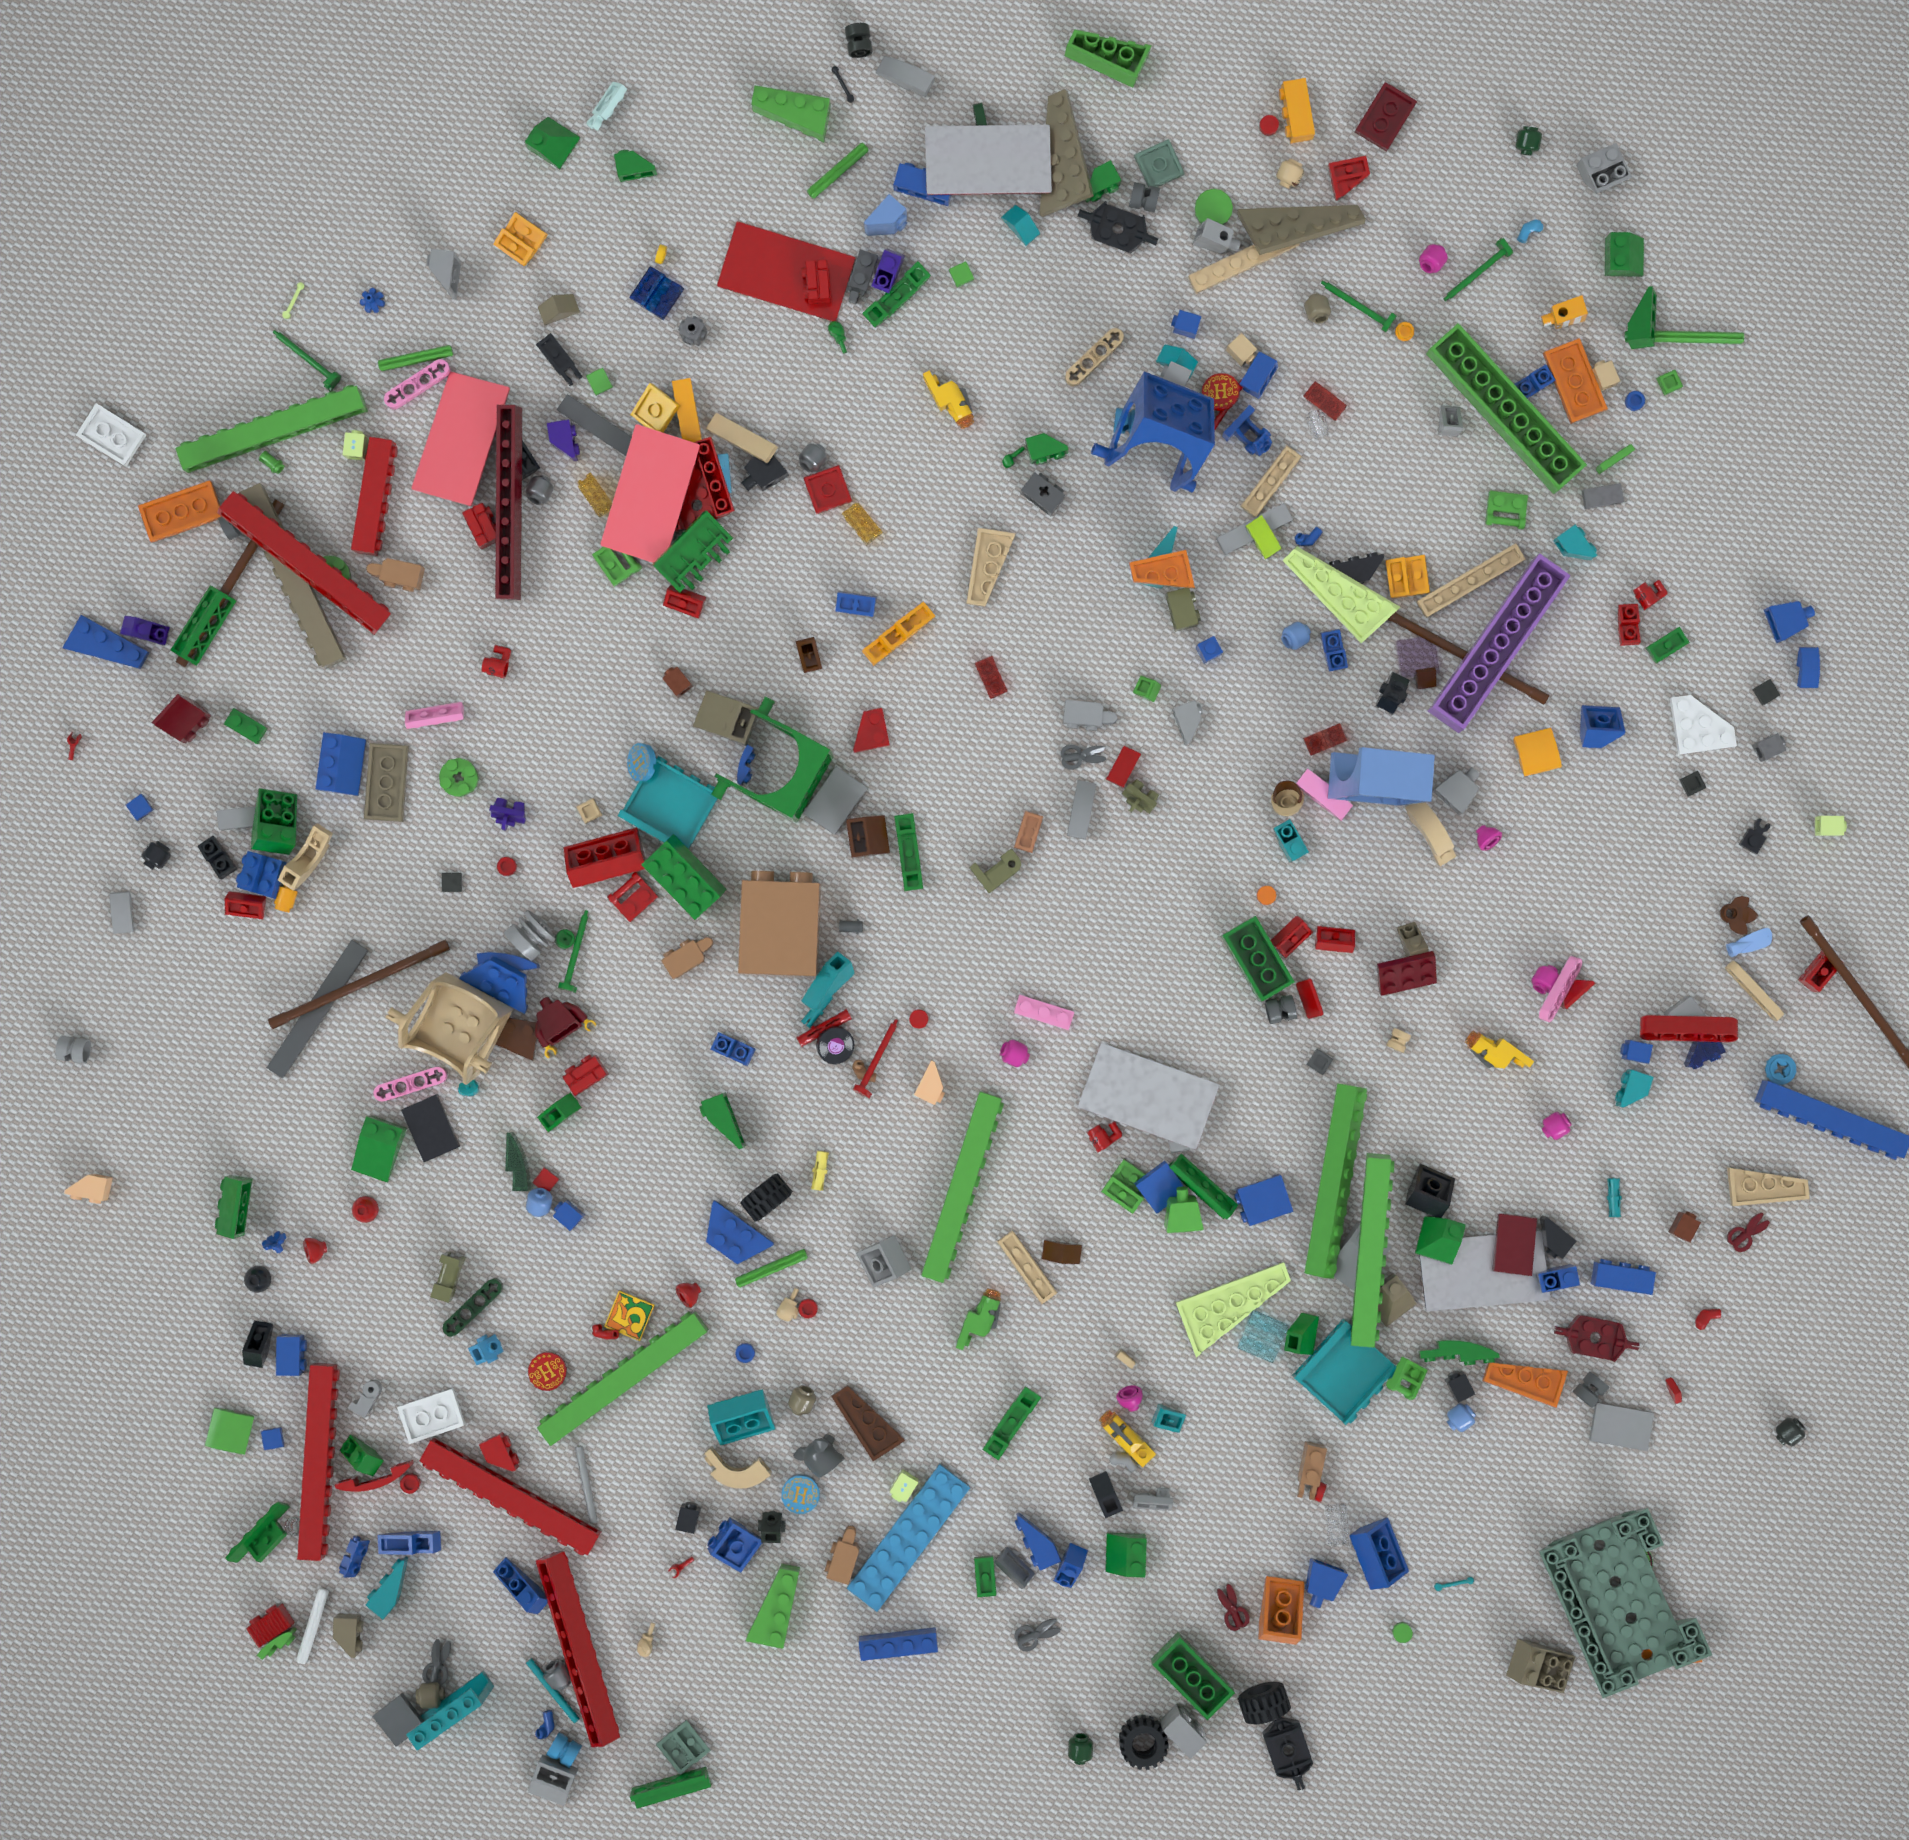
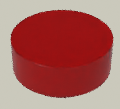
M1273 115L1264 116L1259 124L1261 133L1266 136L1274 135L1279 127L1278 119Z
M503 857L497 863V870L503 876H511L517 870V863L510 857Z
M920 1009L913 1011L909 1017L910 1024L917 1029L924 1028L929 1020L927 1013Z
M804 1299L799 1304V1314L807 1319L814 1317L818 1311L817 1303L813 1299Z
M414 1473L406 1474L400 1481L402 1491L408 1494L416 1492L421 1484L420 1478Z
M1320 1482V1486L1316 1490L1315 1501L1321 1503L1327 1484Z

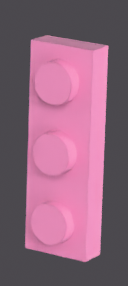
M462 702L405 711V725L407 729L464 719V706Z
M1019 995L1014 1010L1015 1014L1069 1030L1074 1015L1073 1011Z

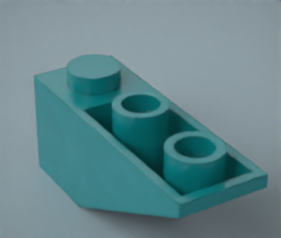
M837 951L823 965L801 1002L816 1012L855 974L852 962Z
M407 1556L403 1560L398 1559L391 1567L394 1569L390 1575L386 1573L380 1580V1588L378 1590L374 1588L367 1596L369 1601L365 1606L382 1620L400 1600L408 1562Z

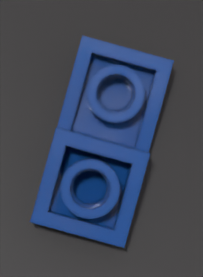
M1545 364L1514 385L1528 399L1556 380Z
M1340 629L1321 632V641L1329 672L1348 668Z
M1799 647L1796 666L1800 667L1797 686L1799 688H1818L1820 677L1819 648Z
M748 744L743 751L738 766L737 783L740 786H743L744 783L747 785L752 777V774H750L752 770L746 764H751L756 754H754L755 749Z
M718 1032L710 1050L748 1066L756 1049Z

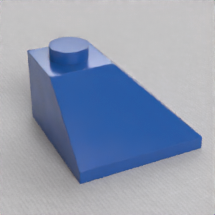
M1581 706L1580 739L1582 747L1603 748L1625 735L1626 731L1620 707Z

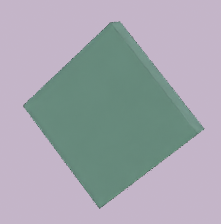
M1169 139L1134 154V158L1148 187L1162 186L1185 174Z

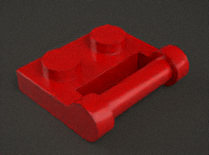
M634 872L631 875L632 877L617 891L607 896L610 902L629 922H632L659 897L637 872ZM638 883L641 887L621 904L618 899Z

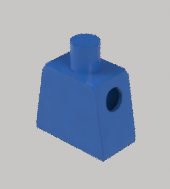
M1800 601L1774 605L1764 609L1776 643L1784 641L1809 626L1807 619L1815 616L1813 607L1810 605L1802 608Z
M1310 1558L1305 1585L1306 1591L1313 1594L1310 1605L1321 1608L1324 1599L1334 1601L1348 1576L1346 1570Z

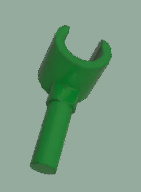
M1021 446L1014 453L1006 455L1002 460L1004 467L1009 468L1015 464L1013 458L1023 452L1025 448Z

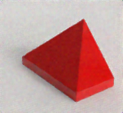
M1575 980L1560 1007L1568 1009L1596 983L1592 980Z

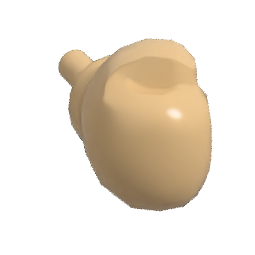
M794 1288L790 1298L785 1297L784 1301L780 1304L776 1311L780 1319L791 1321L797 1318L799 1311L794 1299L799 1291L798 1289Z
M651 1622L648 1633H643L642 1638L637 1644V1652L642 1657H647L652 1652L654 1637L652 1633L655 1623Z

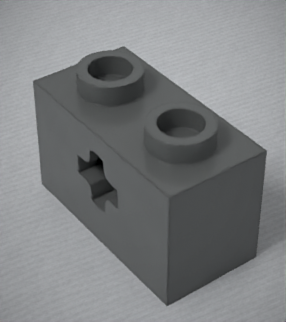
M1034 472L1021 489L1020 494L1051 517L1065 498L1064 490L1056 484L1054 486L1048 482L1049 479L1042 473L1038 475ZM1046 489L1047 495L1044 494L1043 496H1041V491H1044Z

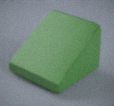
M603 368L586 375L596 396L613 388Z
M1140 676L1133 693L1154 702L1160 691L1161 684L1155 680Z

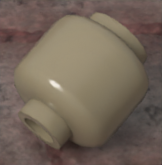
M1317 293L1312 294L1304 304L1309 321L1320 324L1328 320L1331 308L1326 296Z
M801 1385L793 1389L788 1405L795 1415L809 1414L816 1401V1395L813 1389Z
M438 1682L422 1683L419 1689H416V1704L420 1705L422 1709L438 1708L441 1705V1701L445 1700V1689H441Z

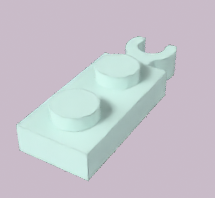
M612 82L592 111L594 115L589 118L586 125L598 131L602 121L607 120L613 114L618 102L624 98L627 88L623 84Z

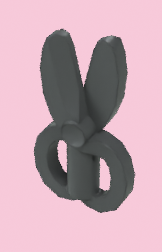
M1066 745L1060 752L1062 765L1068 770H1074L1081 766L1082 760L1088 763L1104 762L1106 757L1094 754L1104 751L1105 747L1091 746L1081 752V749L1076 745ZM1075 749L1077 753L1065 754V751ZM1078 760V763L1075 765H1068L1066 761Z
M1056 1619L1042 1622L1035 1630L1028 1625L1019 1627L1014 1635L1019 1649L1026 1652L1036 1648L1038 1638H1050L1058 1634L1060 1628L1048 1629L1056 1623ZM1023 1630H1029V1631H1030V1633H1027V1634H1025V1635L1019 1637V1633H1020L1021 1631H1023ZM1034 1640V1643L1031 1646H1022V1644Z
M435 1640L431 1651L432 1662L425 1666L422 1673L423 1680L426 1683L438 1682L440 1670L443 1671V1678L438 1683L441 1686L446 1682L448 1670L443 1663L451 1650L450 1641H446L440 1652V1640ZM430 1667H433L431 1677L429 1679L427 1676V1672Z

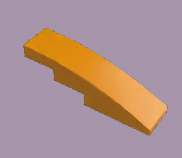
M691 378L672 381L675 402L680 405L677 415L682 439L690 442L702 440Z
M923 601L895 622L892 627L882 633L875 641L862 650L863 654L875 666L935 618L934 613Z

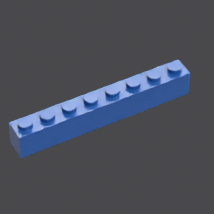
M1765 1080L1761 1082L1754 1101L1760 1104V1108L1771 1111L1772 1108L1778 1111V1115L1789 1118L1790 1115L1796 1118V1122L1807 1125L1808 1122L1814 1125V1129L1825 1132L1826 1129L1831 1131V1135L1836 1138L1843 1139L1844 1136L1849 1138V1143L1854 1145H1867V1150L1872 1152H1885V1157L1890 1159L1905 1158L1909 1148L1908 1135Z

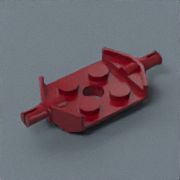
M1578 1314L1568 1327H1554L1556 1329L1554 1334L1564 1335L1567 1338L1569 1349L1573 1354L1576 1353L1615 1362L1625 1349L1638 1351L1639 1347L1636 1346H1640L1639 1342L1628 1341L1623 1325L1618 1322ZM1594 1332H1598L1600 1335V1339L1597 1342H1591L1590 1336Z

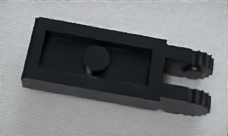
M551 333L536 344L549 363L569 386L573 385V381L565 373L568 369L571 368L577 378L581 379L583 377L574 366L575 363Z

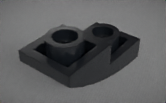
M211 836L197 846L219 879L222 880L237 870L235 864L215 836Z

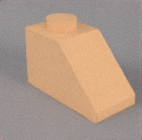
M931 1060L914 1095L935 1105L936 1102H941L945 1092L942 1091L943 1084L935 1061Z

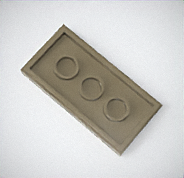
M369 743L364 807L365 820L403 822L409 746Z

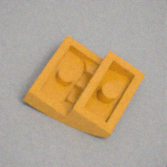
M515 212L506 228H502L493 245L521 265L526 266L548 234Z
M1425 555L1385 560L1390 598L1430 593Z
M1551 728L1514 737L1513 741L1519 755V763L1524 777L1562 767L1558 747Z

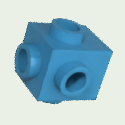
M486 1334L476 1339L477 1344L468 1348L476 1366L486 1361L489 1364L499 1359L497 1355L504 1352L501 1342L495 1334L490 1337Z

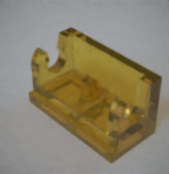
M590 472L586 475V479L577 482L578 488L600 518L610 511L612 502Z
M857 502L842 513L843 518L866 546L883 533Z

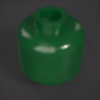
M1523 126V129L1518 131L1515 147L1521 150L1522 155L1532 156L1533 152L1539 151L1542 133L1538 131L1539 128Z
M1074 1734L1068 1741V1757L1075 1764L1084 1765L1093 1757V1741L1087 1734Z

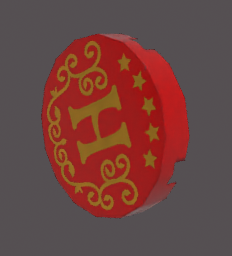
M1218 373L1205 381L1202 386V394L1214 398L1215 411H1224L1233 407V404L1238 401L1240 388L1233 376Z
M540 1353L532 1359L528 1367L530 1382L542 1391L557 1389L566 1378L567 1367L565 1361L556 1353Z

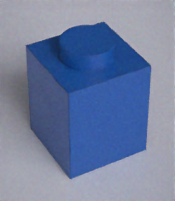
M1179 310L1178 315H1174L1171 326L1174 327L1173 333L1195 339L1202 316Z
M1215 636L1197 644L1195 647L1204 664L1221 656L1223 653Z
M1625 1040V1043L1621 1046L1620 1054H1622V1059L1649 1064L1653 1045Z
M569 1200L564 1203L561 1201L554 1208L556 1213L553 1217L569 1231L573 1230L585 1216Z

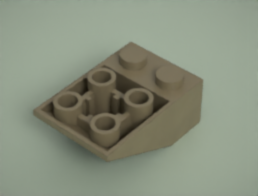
M706 690L693 727L747 746L758 718L751 714L750 711L751 709L758 710V708Z
M1518 1638L1506 1676L1523 1685L1564 1693L1575 1656Z

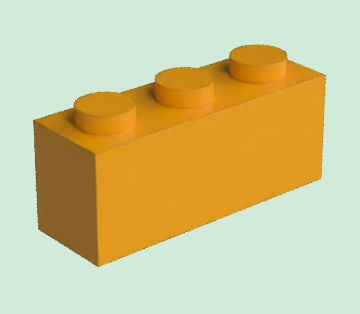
M1306 78L1283 81L1279 89L1280 101L1283 100L1284 107H1282V117L1287 122V126H1285L1286 138L1289 137L1290 144L1313 140L1315 130Z

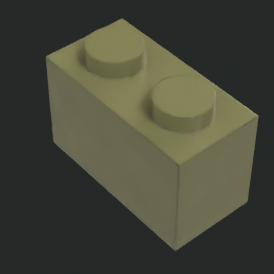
M1190 588L1167 592L1165 596L1174 631L1197 627L1198 621H1201L1199 610L1194 608L1193 603L1196 602L1194 592H1190Z

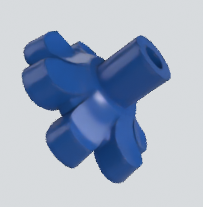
M370 288L369 293L366 291L362 293L364 299L360 300V305L365 306L367 313H370L371 310L374 313H378V306H385V302L381 300L384 294L382 292L376 293L375 288Z
M280 1231L275 1232L274 1237L271 1235L262 1242L263 1248L265 1250L273 1249L276 1253H281L283 1251L281 1244L287 1238L286 1234H281Z

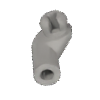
M1115 1452L1110 1456V1463L1112 1465H1125L1130 1473L1138 1468L1128 1453Z

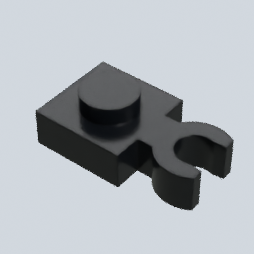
M1761 818L1755 820L1754 830L1751 828L1747 829L1739 843L1741 847L1753 854H1758L1767 838L1762 834L1768 831L1771 824L1767 823L1764 828H1761Z

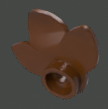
M1736 897L1731 904L1724 905L1720 910L1721 919L1729 923L1730 929L1737 934H1747L1746 924L1758 918V914L1750 907H1747L1749 897ZM1728 910L1732 912L1731 917H1728L1726 914Z

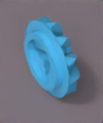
M1773 1055L1766 1061L1767 1064L1764 1069L1766 1077L1771 1082L1783 1085L1789 1083L1795 1077L1796 1064L1788 1055ZM1777 1064L1779 1066H1786L1782 1070V1074L1780 1072L1774 1073L1778 1069Z

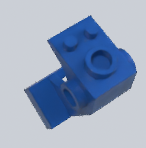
M1249 405L1223 432L1222 437L1228 441L1235 435L1245 445L1248 453L1251 455L1255 453L1260 457L1262 453L1267 452L1271 447V434L1265 428L1260 430L1250 420L1255 409ZM1249 429L1258 436L1253 442L1244 436Z

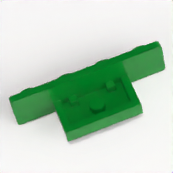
M279 1501L273 1504L269 1511L256 1522V1525L243 1536V1539L230 1550L225 1559L229 1562L238 1563L249 1551L256 1562L261 1563L286 1537L287 1533L278 1520L290 1506Z

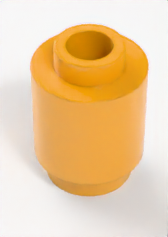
M285 885L283 887L280 886L274 901V909L290 913L298 891H293Z

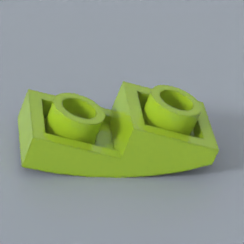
M1262 515L1245 526L1265 560L1281 550L1275 535Z

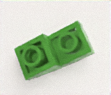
M293 1627L282 1632L262 1648L256 1656L263 1660L267 1655L271 1657L277 1648L281 1649L285 1645L289 1646L296 1638L293 1634L297 1629Z

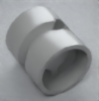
M61 1035L56 1044V1059L62 1061H70L72 1059L73 1062L86 1064L91 1052V1041L83 1038L74 1040V1037Z

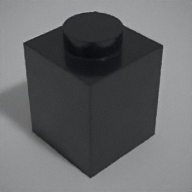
M1453 1371L1448 1374V1378L1444 1379L1452 1396L1458 1403L1475 1395L1464 1372Z
M693 1502L682 1503L675 1530L694 1534L701 1507H697V1504Z

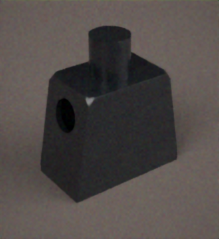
M774 455L768 464L753 456L744 467L749 476L741 484L747 491L751 490L755 485L762 491H765L787 478L789 474Z

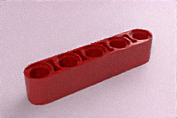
M1646 1015L1640 1018V1038L1655 1041L1734 1042L1738 1040V1020L1733 1017Z

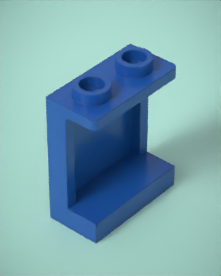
M1280 1174L1241 1188H1235L1237 1192L1234 1194L1236 1203L1238 1205L1241 1204L1243 1210L1240 1212L1243 1223L1247 1222L1249 1226L1294 1212Z

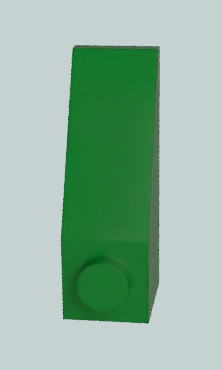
M1653 286L1648 287L1628 322V331H1625V342L1629 343L1631 349L1655 347L1657 294Z

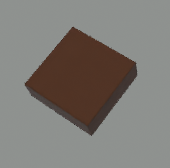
M1435 667L1416 670L1417 689L1437 687Z

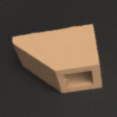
M89 1174L67 1188L64 1194L71 1195V1199L82 1200L83 1197L88 1198L91 1203L101 1204V1201H106L109 1198L113 1177Z

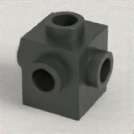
M763 1512L762 1520H758V1531H761V1543H781V1534L786 1529V1520H782V1512Z

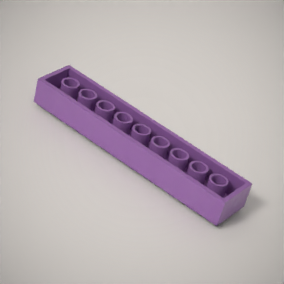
M1540 553L1534 557L1427 711L1457 733L1463 731L1571 575Z

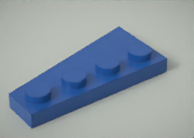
M80 615L62 647L66 650L141 669L150 653L83 615Z

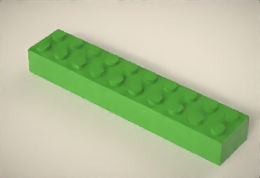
M1459 323L1427 351L1426 355L1553 495L1587 466L1583 459Z

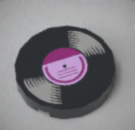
M832 1026L822 1031L816 1042V1049L821 1059L828 1064L834 1065L848 1060L855 1046L854 1038L850 1032L839 1026Z

